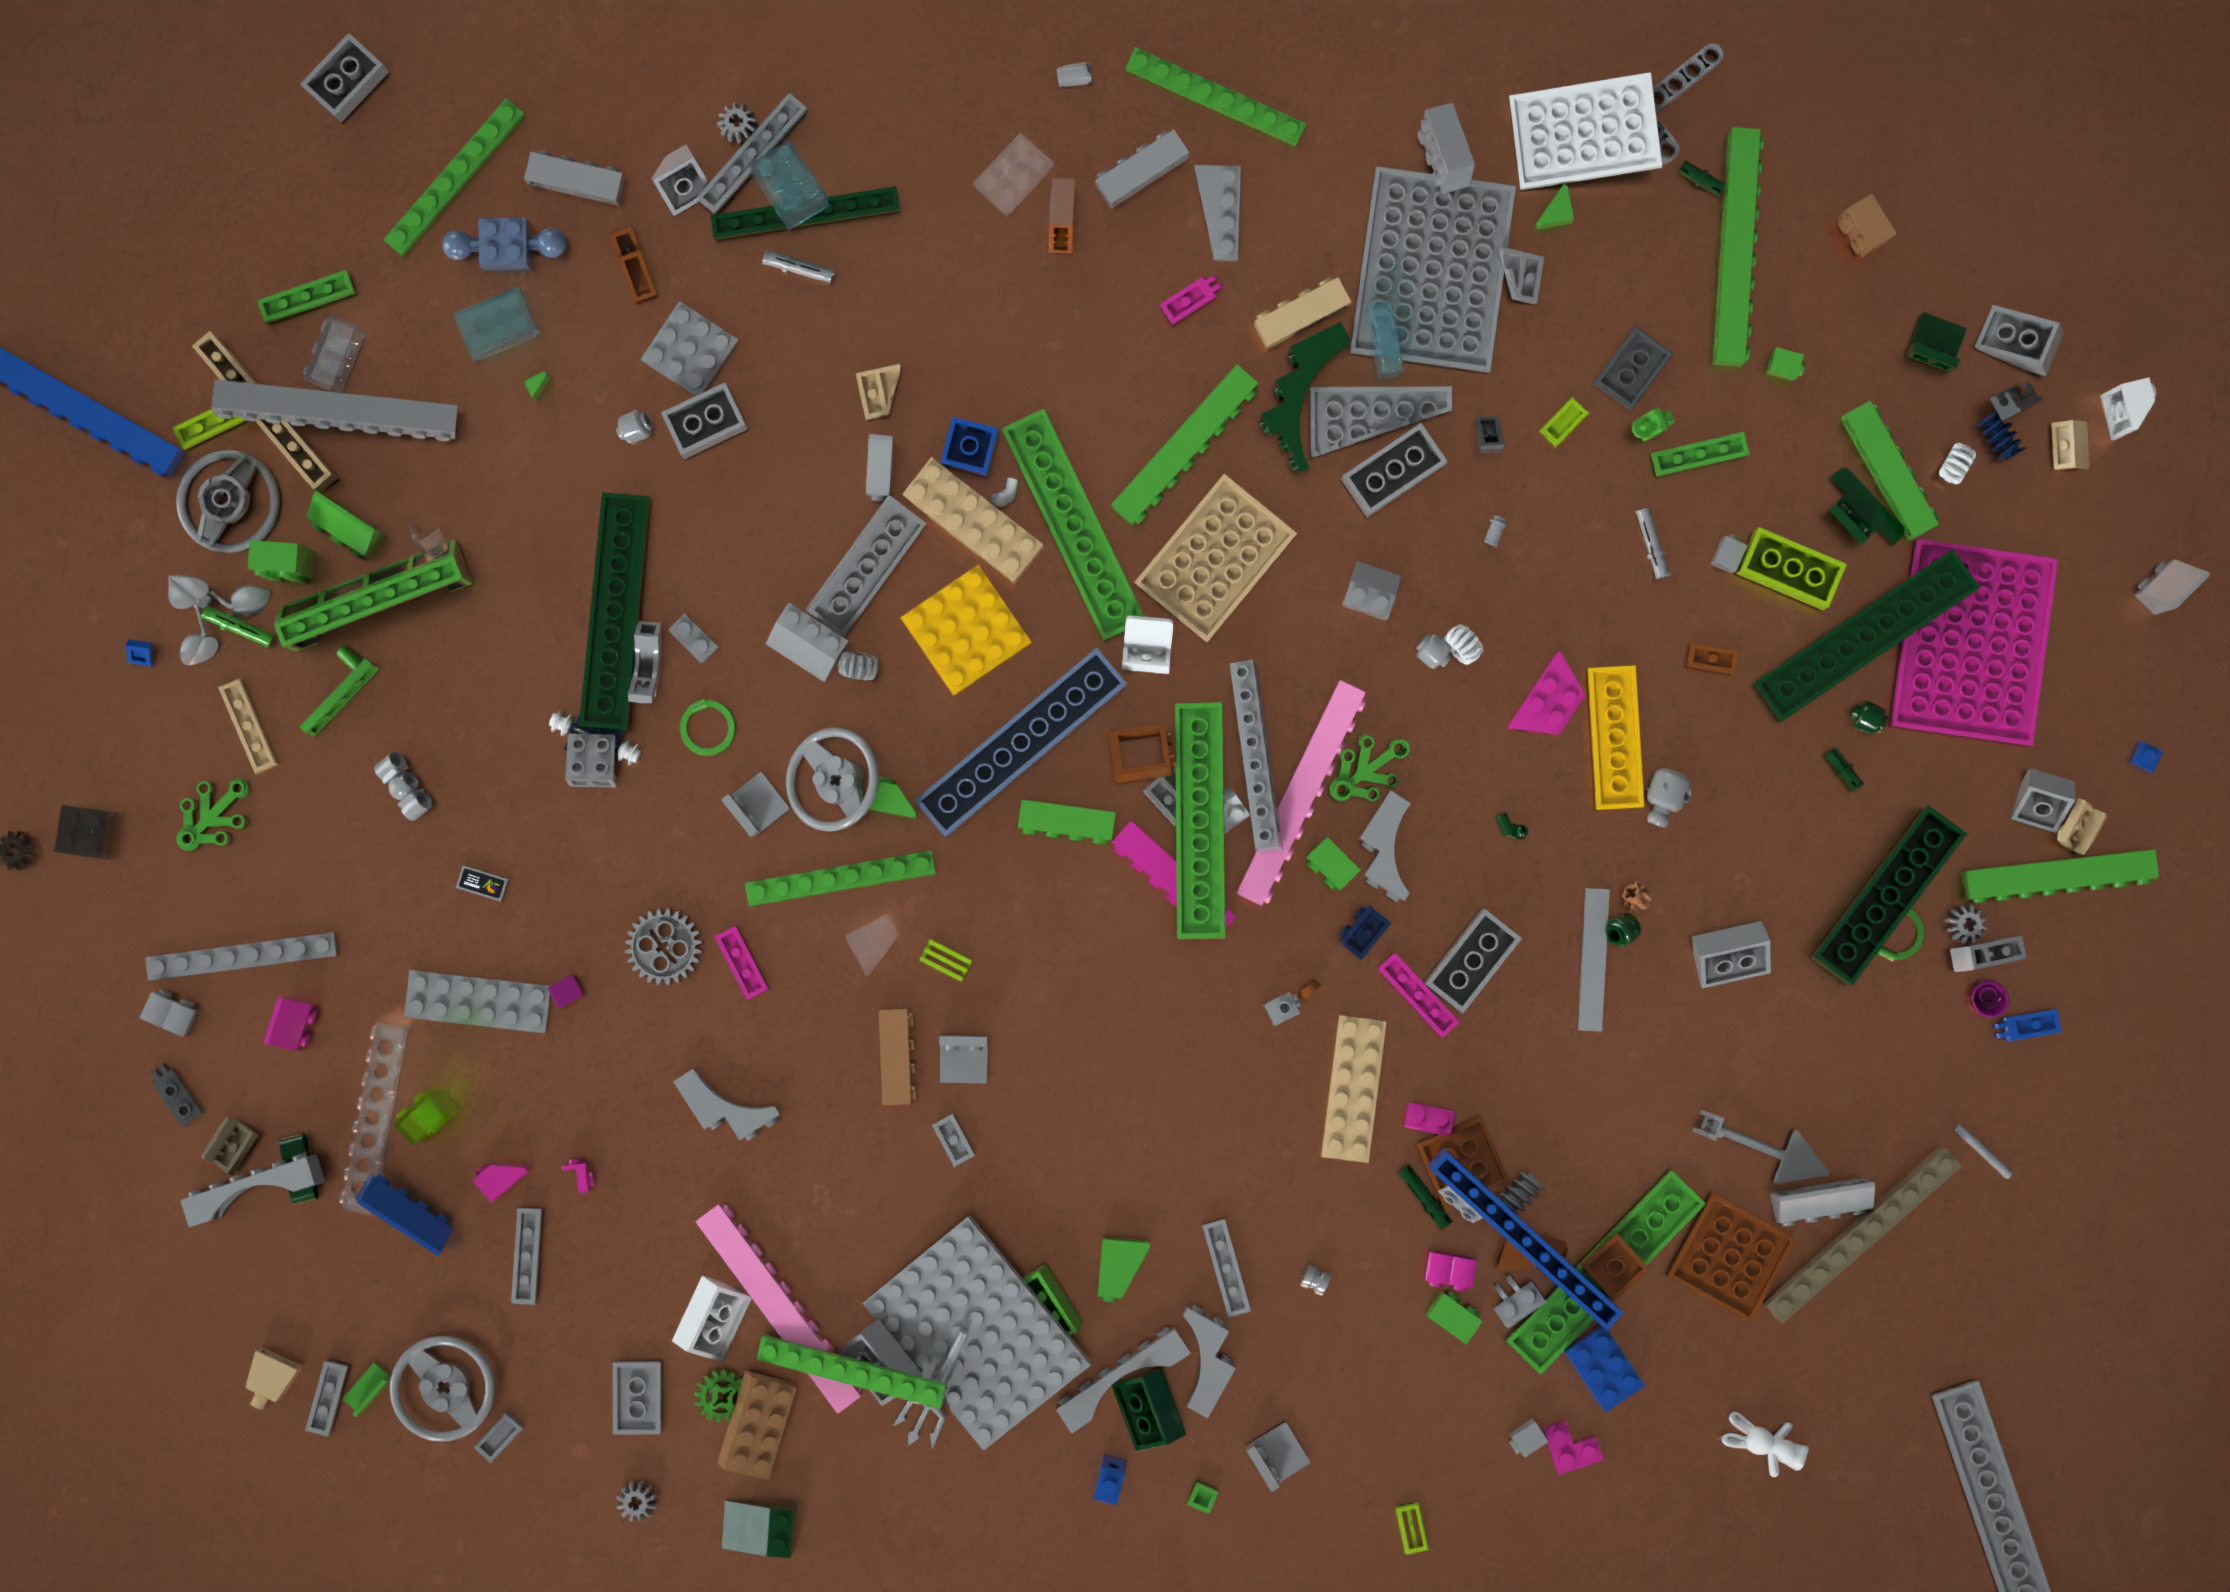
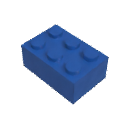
M1600 1324L1574 1340L1564 1350L1571 1364L1605 1413L1645 1387L1610 1332Z

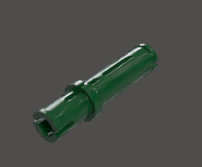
M1410 1164L1398 1172V1175L1405 1181L1409 1189L1425 1208L1423 1211L1431 1216L1440 1230L1445 1229L1453 1222L1441 1207L1439 1199L1436 1200Z

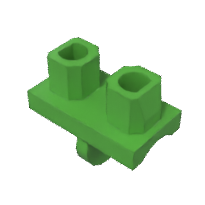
M1657 408L1636 419L1632 424V432L1636 437L1641 438L1645 442L1668 430L1666 426L1674 424L1675 421L1670 410L1661 412L1660 408Z

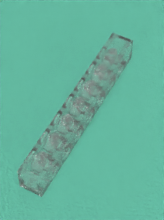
M378 1021L376 1026L373 1025L370 1034V1039L373 1040L372 1049H368L366 1063H369L367 1072H364L362 1077L364 1092L363 1096L359 1097L357 1109L360 1110L359 1119H356L353 1125V1133H356L354 1143L350 1144L348 1153L349 1157H351L350 1166H347L345 1169L344 1180H347L345 1190L343 1189L340 1195V1204H342V1210L366 1215L373 1214L357 1203L355 1196L358 1192L355 1186L358 1181L364 1184L371 1173L376 1177L379 1173L381 1175L383 1173L410 1026ZM385 1040L389 1041L392 1046L388 1054L382 1050V1043ZM380 1064H384L387 1068V1074L384 1077L380 1076L377 1072ZM376 1087L380 1088L383 1092L380 1100L375 1099L373 1096V1090ZM371 1111H375L378 1114V1121L375 1124L370 1122L368 1117ZM367 1134L374 1138L372 1147H368L364 1142ZM362 1158H366L370 1163L367 1171L360 1167V1160Z

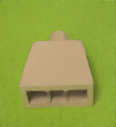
M264 1348L256 1350L246 1382V1389L255 1393L250 1404L257 1409L263 1410L268 1399L274 1402L280 1400L303 1366Z

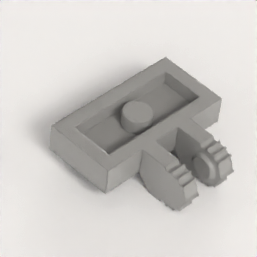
M1511 1274L1506 1276L1510 1286L1516 1291L1512 1296L1509 1297L1505 1288L1499 1282L1494 1285L1504 1300L1494 1310L1507 1329L1513 1327L1547 1302L1533 1281L1521 1288Z

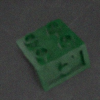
M1924 312L1921 314L1906 356L1950 373L1959 364L1960 359L1956 357L1967 329Z

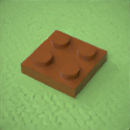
M1617 1233L1581 1264L1612 1301H1615L1649 1271L1647 1266Z

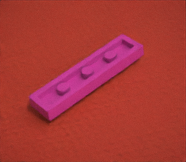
M1395 952L1377 968L1441 1038H1444L1460 1023Z

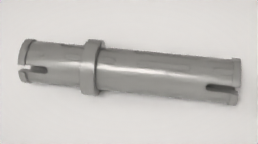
M767 249L764 253L763 265L782 269L784 273L789 271L824 281L828 284L832 282L834 269L792 258L790 254L785 256Z
M1648 507L1636 511L1635 513L1637 514L1649 553L1647 558L1651 560L1655 578L1661 579L1670 576L1671 574L1669 573L1664 556L1666 551L1662 550L1651 514V508Z

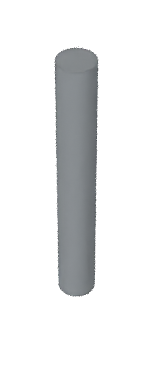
M1961 1123L1955 1127L1954 1131L2006 1179L2011 1177L2013 1171Z

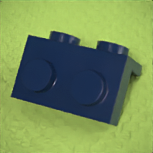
M1368 905L1367 908L1362 906L1354 915V918L1357 919L1351 927L1347 924L1339 934L1342 938L1339 943L1360 960L1364 958L1391 924V922L1373 909L1371 905Z

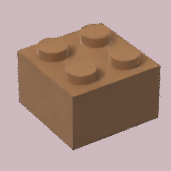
M1873 194L1850 206L1838 217L1839 228L1844 234H1848L1852 241V249L1856 254H1860L1862 258L1886 244L1897 234Z

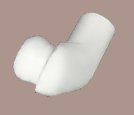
M1007 478L1005 490L992 494L990 496V503L997 508H1002L1013 502L1019 480Z

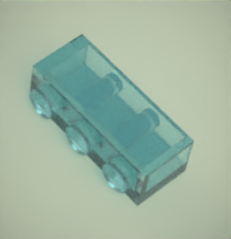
M1391 301L1369 305L1365 313L1378 380L1402 376L1404 368Z

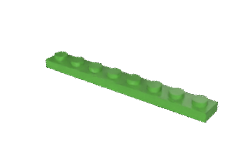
M1137 47L1134 48L1125 68L1126 71L1295 147L1306 126V123Z
M506 98L383 240L401 256H404L525 117V114Z
M931 850L747 882L745 886L749 906L933 875L936 874Z
M768 1335L761 1337L757 1360L938 1409L942 1407L947 1386L946 1383Z

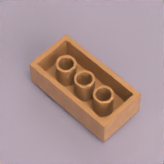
M745 1371L717 1461L723 1470L769 1480L796 1392V1387L790 1381Z

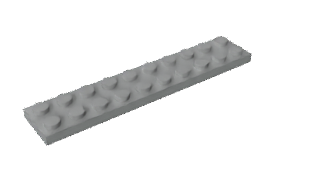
M1974 1380L1931 1395L1998 1591L2051 1592L1979 1381Z

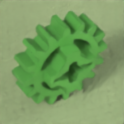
M721 1369L720 1375L713 1370L712 1377L703 1376L704 1384L697 1383L701 1390L694 1392V1395L700 1398L695 1401V1404L702 1406L699 1412L702 1415L707 1413L706 1418L708 1420L715 1416L717 1423H720L722 1417L728 1422L730 1421L729 1415L732 1414L742 1379L739 1377L734 1379L735 1373L732 1371L727 1376L724 1369ZM717 1381H728V1383L726 1382L723 1385L716 1384ZM709 1388V1397L706 1399V1392ZM719 1392L723 1393L724 1398L722 1400L717 1395ZM736 1393L735 1400L732 1403L733 1394ZM718 1407L726 1409L723 1411H714Z

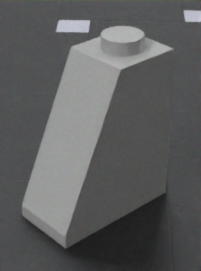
M869 434L866 495L871 497V501L884 502L888 495L891 496L896 448L893 436Z

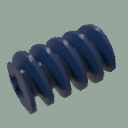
M1996 411L1982 419L1977 427H1986L1982 435H1991L1987 441L1988 444L1996 443L1992 452H2001L1996 459L2008 460L2025 450L2026 447L2018 448L2022 440H2013L2017 431L2009 432L2008 430L2012 423H2003L2004 421L2001 420Z

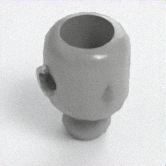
M1660 768L1655 772L1654 777L1651 778L1650 787L1646 789L1648 791L1647 799L1649 803L1654 805L1653 810L1647 816L1648 823L1662 828L1668 826L1670 811H1680L1684 803H1688L1692 790H1690L1691 781L1689 777L1667 768Z

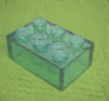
M790 141L749 163L754 180L788 230L829 207L825 191Z
M519 287L453 313L469 355L476 362L541 335L526 297Z

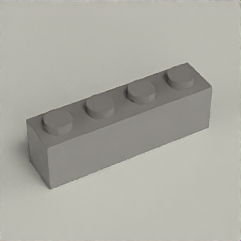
M1174 129L1170 132L1167 130L1163 131L1156 137L1155 142L1150 145L1148 143L1143 144L1136 150L1137 153L1130 158L1128 156L1123 157L1116 163L1117 166L1110 171L1105 169L1096 176L1098 179L1095 180V186L1110 209L1189 158V151Z
M538 150V153L530 152L524 177L527 184L615 205L620 204L626 179L623 173H620V169L607 166L606 169L599 168L596 163L584 161L581 164L574 162L575 159L568 156L555 158L552 157L551 153Z

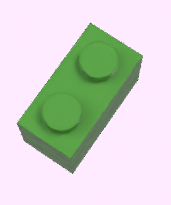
M1325 837L1306 856L1309 860L1306 864L1315 873L1320 871L1326 877L1323 881L1332 890L1337 888L1340 891L1361 871L1328 837Z
M1441 1291L1425 1314L1467 1345L1483 1322L1478 1317L1480 1312L1470 1305L1467 1308L1459 1303L1461 1299L1451 1291L1448 1294Z

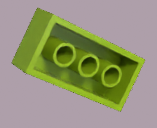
M1758 527L1752 533L1736 574L1820 610H1825L1830 606L1847 564Z

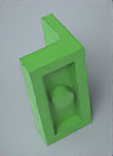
M377 1362L371 1365L342 1398L355 1410L353 1412L355 1417L364 1412L391 1380L392 1375Z

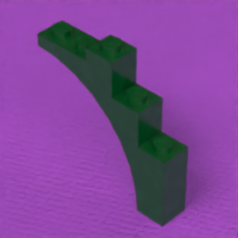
M1341 321L1290 346V354L1287 355L1291 365L1293 367L1297 366L1298 369L1275 380L1274 384L1276 387L1273 388L1278 401L1283 400L1284 403L1260 415L1261 421L1258 422L1264 435L1268 433L1269 437L1272 438L1279 434L1278 443L1283 451L1287 450L1290 456L1288 462L1292 471H1298L1300 476L1307 473L1310 469L1303 453L1300 438V413L1303 400L1310 383L1320 369L1335 355L1351 345V340Z

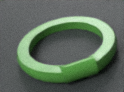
M705 698L688 705L689 707L684 711L679 725L680 735L684 744L691 751L705 756L716 755L724 751L731 744L736 730L735 720L730 710L718 701L706 700ZM707 707H713L722 712L728 723L726 738L720 745L713 748L697 746L691 741L687 732V723L690 716Z
M1912 908L1907 913L1914 921L1917 930L1916 939L1912 946L1899 953L1882 946L1877 954L1894 961L1906 959L1919 950L1924 940V925L1920 916Z

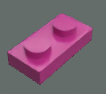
M1409 1102L1404 1126L1405 1128L1451 1137L1456 1111Z

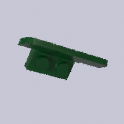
M1841 468L1834 473L1831 478L1846 494L1830 508L1832 514L1861 545L1877 529L1895 545L1904 535V528L1848 468Z

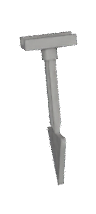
M1700 1109L1699 1114L1705 1116L1701 1128L1693 1127L1692 1132L1715 1141L1717 1137L1721 1138L1724 1136L1780 1159L1781 1163L1773 1180L1774 1183L1779 1184L1829 1175L1828 1170L1799 1131L1793 1130L1786 1150H1781L1727 1128L1726 1124L1723 1123L1725 1118Z

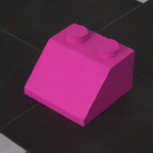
M291 996L278 997L263 1043L295 1051L302 1050L303 1047L308 1045L310 1040L308 1031L310 1025H313L316 1021L318 1011H315L317 1005Z

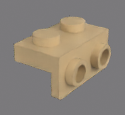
M2078 798L2069 810L2067 821L2059 828L2057 841L2065 849L2087 856L2107 815L2094 809L2087 801Z

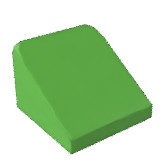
M545 371L534 375L524 382L535 401L550 380V376Z

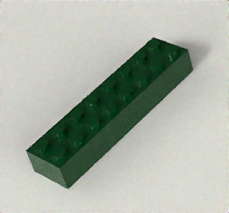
M1927 805L1924 807L1810 958L1847 986H1853L1968 833L1931 806Z

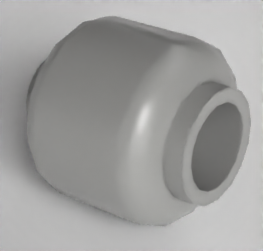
M636 409L619 417L616 432L621 440L635 444L651 435L653 423L646 412Z
M1438 634L1425 635L1416 647L1418 659L1431 669H1435L1439 665L1444 667L1452 657L1449 655L1451 647Z

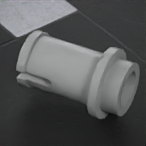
M1494 515L1493 519L1489 520L1491 524L1483 542L1498 547L1503 530L1507 528V520Z

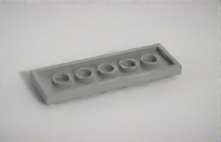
M888 495L805 610L844 638L927 523L892 496Z
M410 970L404 1018L547 1033L551 995L547 988L550 986Z

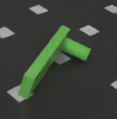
M347 645L342 646L337 651V656L352 672L302 723L300 728L308 735L315 737L379 670L373 662L366 658L362 660Z

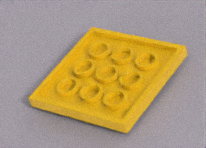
M979 565L901 617L954 696L1032 643Z

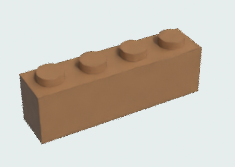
M909 1008L879 1010L882 1106L912 1104V1099H916V1085H912L911 1075L916 1073L915 1061H911L910 1051H915L914 1037H910V1028L914 1027L913 1013H909Z

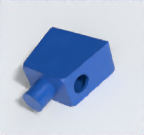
M1103 1455L1092 1499L1117 1505L1126 1472L1127 1460Z

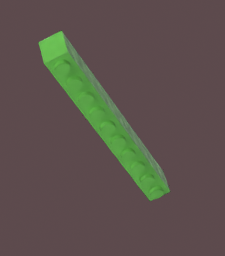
M1732 127L1728 132L1713 365L1741 367L1745 364V361L1749 360L1750 347L1746 345L1747 337H1750L1752 327L1751 323H1748V314H1751L1753 310V300L1749 299L1750 291H1753L1755 282L1754 276H1751V269L1755 267L1756 253H1753V244H1756L1758 231L1754 230V223L1759 217L1756 197L1759 198L1761 184L1757 183L1758 174H1761L1762 160H1759V151H1762L1764 137L1760 136L1761 129Z

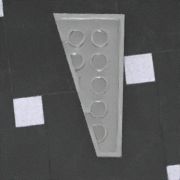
M1452 386L1310 387V459L1451 412Z

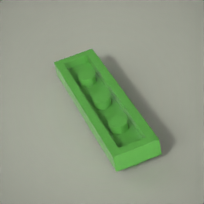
M344 270L257 300L264 322L269 324L356 294L349 272Z
M1741 432L1654 452L1651 454L1656 477L1737 459L1750 454L1745 433Z

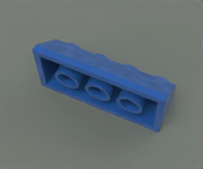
M371 1173L355 1196L357 1203L439 1256L453 1230L449 1225L450 1220L440 1213L435 1216L429 1212L431 1207L421 1200H418L417 1203L409 1198L411 1194L403 1188L398 1187L396 1190L389 1185L391 1181L380 1173L377 1177Z

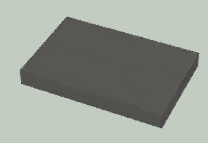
M1635 326L1593 384L1631 411L1673 353Z

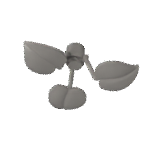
M169 575V602L178 609H186L194 605L201 628V635L190 634L183 640L180 647V658L183 664L195 665L207 661L214 656L218 649L216 638L211 635L206 636L204 620L201 619V608L210 605L212 598L229 609L233 608L234 617L247 619L257 615L264 609L270 598V590L254 585L244 586L233 593L231 597L232 603H228L216 595L214 591H209L207 583L201 578L187 575Z

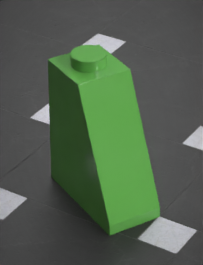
M1102 1238L1098 1297H1102V1301L1116 1302L1117 1298L1122 1299L1150 1248V1241Z

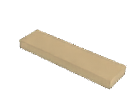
M238 678L219 686L222 698L254 773L258 774L279 765L243 679Z

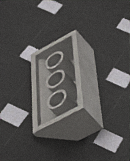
M1860 1178L1771 1192L1770 1197L1774 1221L1782 1223V1226L1796 1225V1220L1805 1219L1806 1222L1820 1221L1821 1216L1829 1215V1219L1843 1217V1213L1852 1212V1215L1866 1214V1209L1874 1207L1875 1183L1874 1181Z

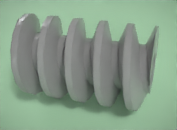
M1520 1172L1519 1175L1522 1181L1513 1179L1515 1188L1507 1185L1508 1195L1502 1192L1499 1193L1501 1200L1516 1213L1517 1209L1523 1212L1526 1211L1523 1203L1533 1204L1530 1196L1538 1198L1537 1189L1543 1192L1546 1190L1530 1173L1527 1175Z

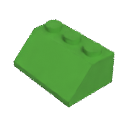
M318 491L314 493L306 518L312 521L310 526L321 533L326 530L332 534L330 539L340 546L343 543L350 546L349 552L356 557L362 559L365 556L371 559L386 535Z

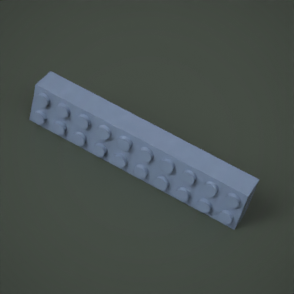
M1095 648L914 801L947 838L1127 686V683L1098 648Z

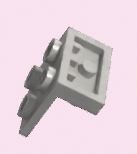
M568 734L565 780L570 787H617V777L614 773L616 745L614 734Z
M762 772L754 776L732 795L728 794L721 799L752 838L790 809Z
M940 1035V1082L987 1083L988 1036Z
M1286 1422L1245 1446L1247 1453L1271 1492L1280 1487L1279 1483L1310 1464L1309 1458Z

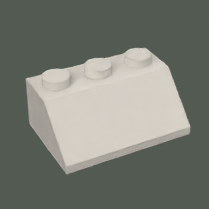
M2150 378L2121 384L2100 395L2111 441L2136 431L2140 427L2155 402L2156 389L2154 384L2150 382Z
M702 1276L672 1341L689 1353L723 1362L752 1299L751 1296L721 1281Z

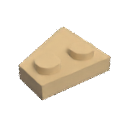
M900 364L856 373L866 421L890 415L901 372Z

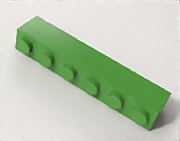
M1868 401L1840 418L1897 521L1904 528L1907 539L1910 541L1938 526L1937 520L1939 518L1934 508H1930L1926 502L1927 495L1923 488L1918 487L1916 484L1914 471L1910 466H1906L1901 448L1898 445L1895 446L1891 439L1893 435L1890 428L1881 421L1879 408L1875 404L1873 405L1871 401Z

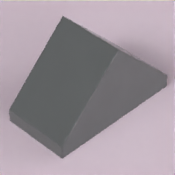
M1499 416L1476 417L1477 454L1501 453L1505 448Z

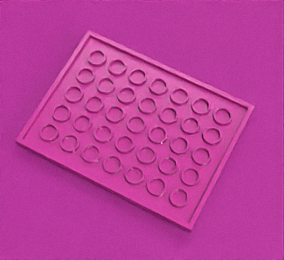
M1916 539L1910 578L1953 549L1978 583L1980 589L1901 642L1890 726L2033 746L2058 559Z

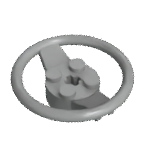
M220 450L201 457L185 472L177 491V512L185 531L201 546L222 553L239 552L249 549L250 540L262 541L271 531L279 514L280 493L273 474L259 459L242 451ZM223 459L236 460L223 475L209 478L201 485L198 499L202 515L199 530L197 531L189 519L186 508V496L191 481L202 468L212 462ZM256 470H258L265 479L270 492V510L266 521L254 535L246 540L237 543H219L218 540L227 524L238 522L247 512L251 497L247 487ZM221 495H228L227 503L221 505L222 501L219 500Z
M838 727L826 728L808 736L792 755L786 774L787 796L795 814L808 826L821 831H838L858 822L868 812L877 792L879 774L875 755L861 736L848 729ZM828 737L845 738L857 745L862 751L869 769V783L864 799L862 796V785L865 774L861 766L855 761L836 756L819 742L820 740ZM803 756L816 772L812 777V781L815 784L818 795L828 803L839 805L847 816L846 818L835 822H825L813 818L804 810L797 797L795 787L796 771Z
M434 1336L415 1343L399 1358L390 1380L391 1403L401 1423L412 1433L431 1441H452L470 1434L486 1419L494 1401L495 1382L487 1359L472 1344L456 1337ZM439 1345L453 1346L465 1351L477 1362L485 1380V1397L479 1412H477L469 1395L471 1379L466 1369L458 1363L442 1362L425 1349ZM407 1363L421 1379L419 1390L425 1403L438 1412L447 1411L461 1428L448 1432L431 1431L421 1427L409 1417L402 1405L399 1392L401 1375ZM441 1381L443 1383H450V1392L441 1389Z

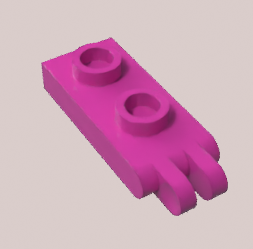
M1216 274L1208 279L1206 276L1201 277L1160 304L1161 309L1172 325L1218 296L1216 292L1223 285L1220 282L1212 287L1211 284L1218 279Z

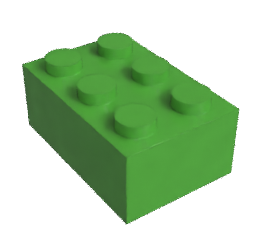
M250 540L247 569L254 571L256 576H261V578H266L269 581H282V578H285V580H291L294 583H305V579L313 580L315 551L296 543Z

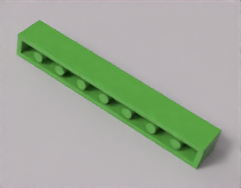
M1237 364L1111 504V508L1131 526L1135 522L1140 524L1148 515L1146 510L1151 505L1155 507L1163 499L1164 496L1161 493L1167 487L1172 489L1179 481L1178 474L1182 470L1187 472L1195 463L1193 458L1198 452L1203 454L1211 445L1209 440L1215 434L1218 437L1227 427L1224 423L1230 417L1234 419L1241 412L1242 408L1240 405L1245 400L1251 401L1257 394L1258 382Z
M2155 849L1961 871L1964 900L1972 899V904L1987 902V897H1995L1996 901L2010 900V895L2019 894V898L2034 897L2033 892L2042 891L2044 896L2057 894V889H2066V893L2080 892L2083 886H2089L2090 890L2105 889L2104 884L2113 883V888L2128 886V881H2136L2137 885L2152 883L2151 879L2159 878Z

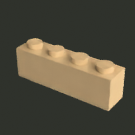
M1329 277L1320 282V287L1312 291L1311 288H1308L1299 293V298L1291 302L1290 299H1287L1278 304V309L1270 313L1269 310H1266L1257 315L1254 326L1266 349L1268 350L1350 307L1351 300L1339 277L1334 280Z

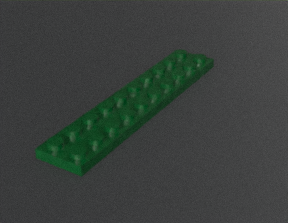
M602 492L580 709V727L628 731L630 711L628 692L634 670V634L639 619L650 506L649 496Z
M1952 549L1756 681L1754 685L1778 720L1782 722L1980 589V586Z

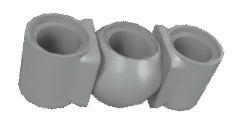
M394 751L377 763L374 770L376 775L383 781V784L389 783L388 789L391 796L396 800H400L398 806L401 807L403 815L407 819L415 821L432 807V799L424 792L423 788L418 789L417 778L412 773L406 772L410 768L406 765L404 757Z

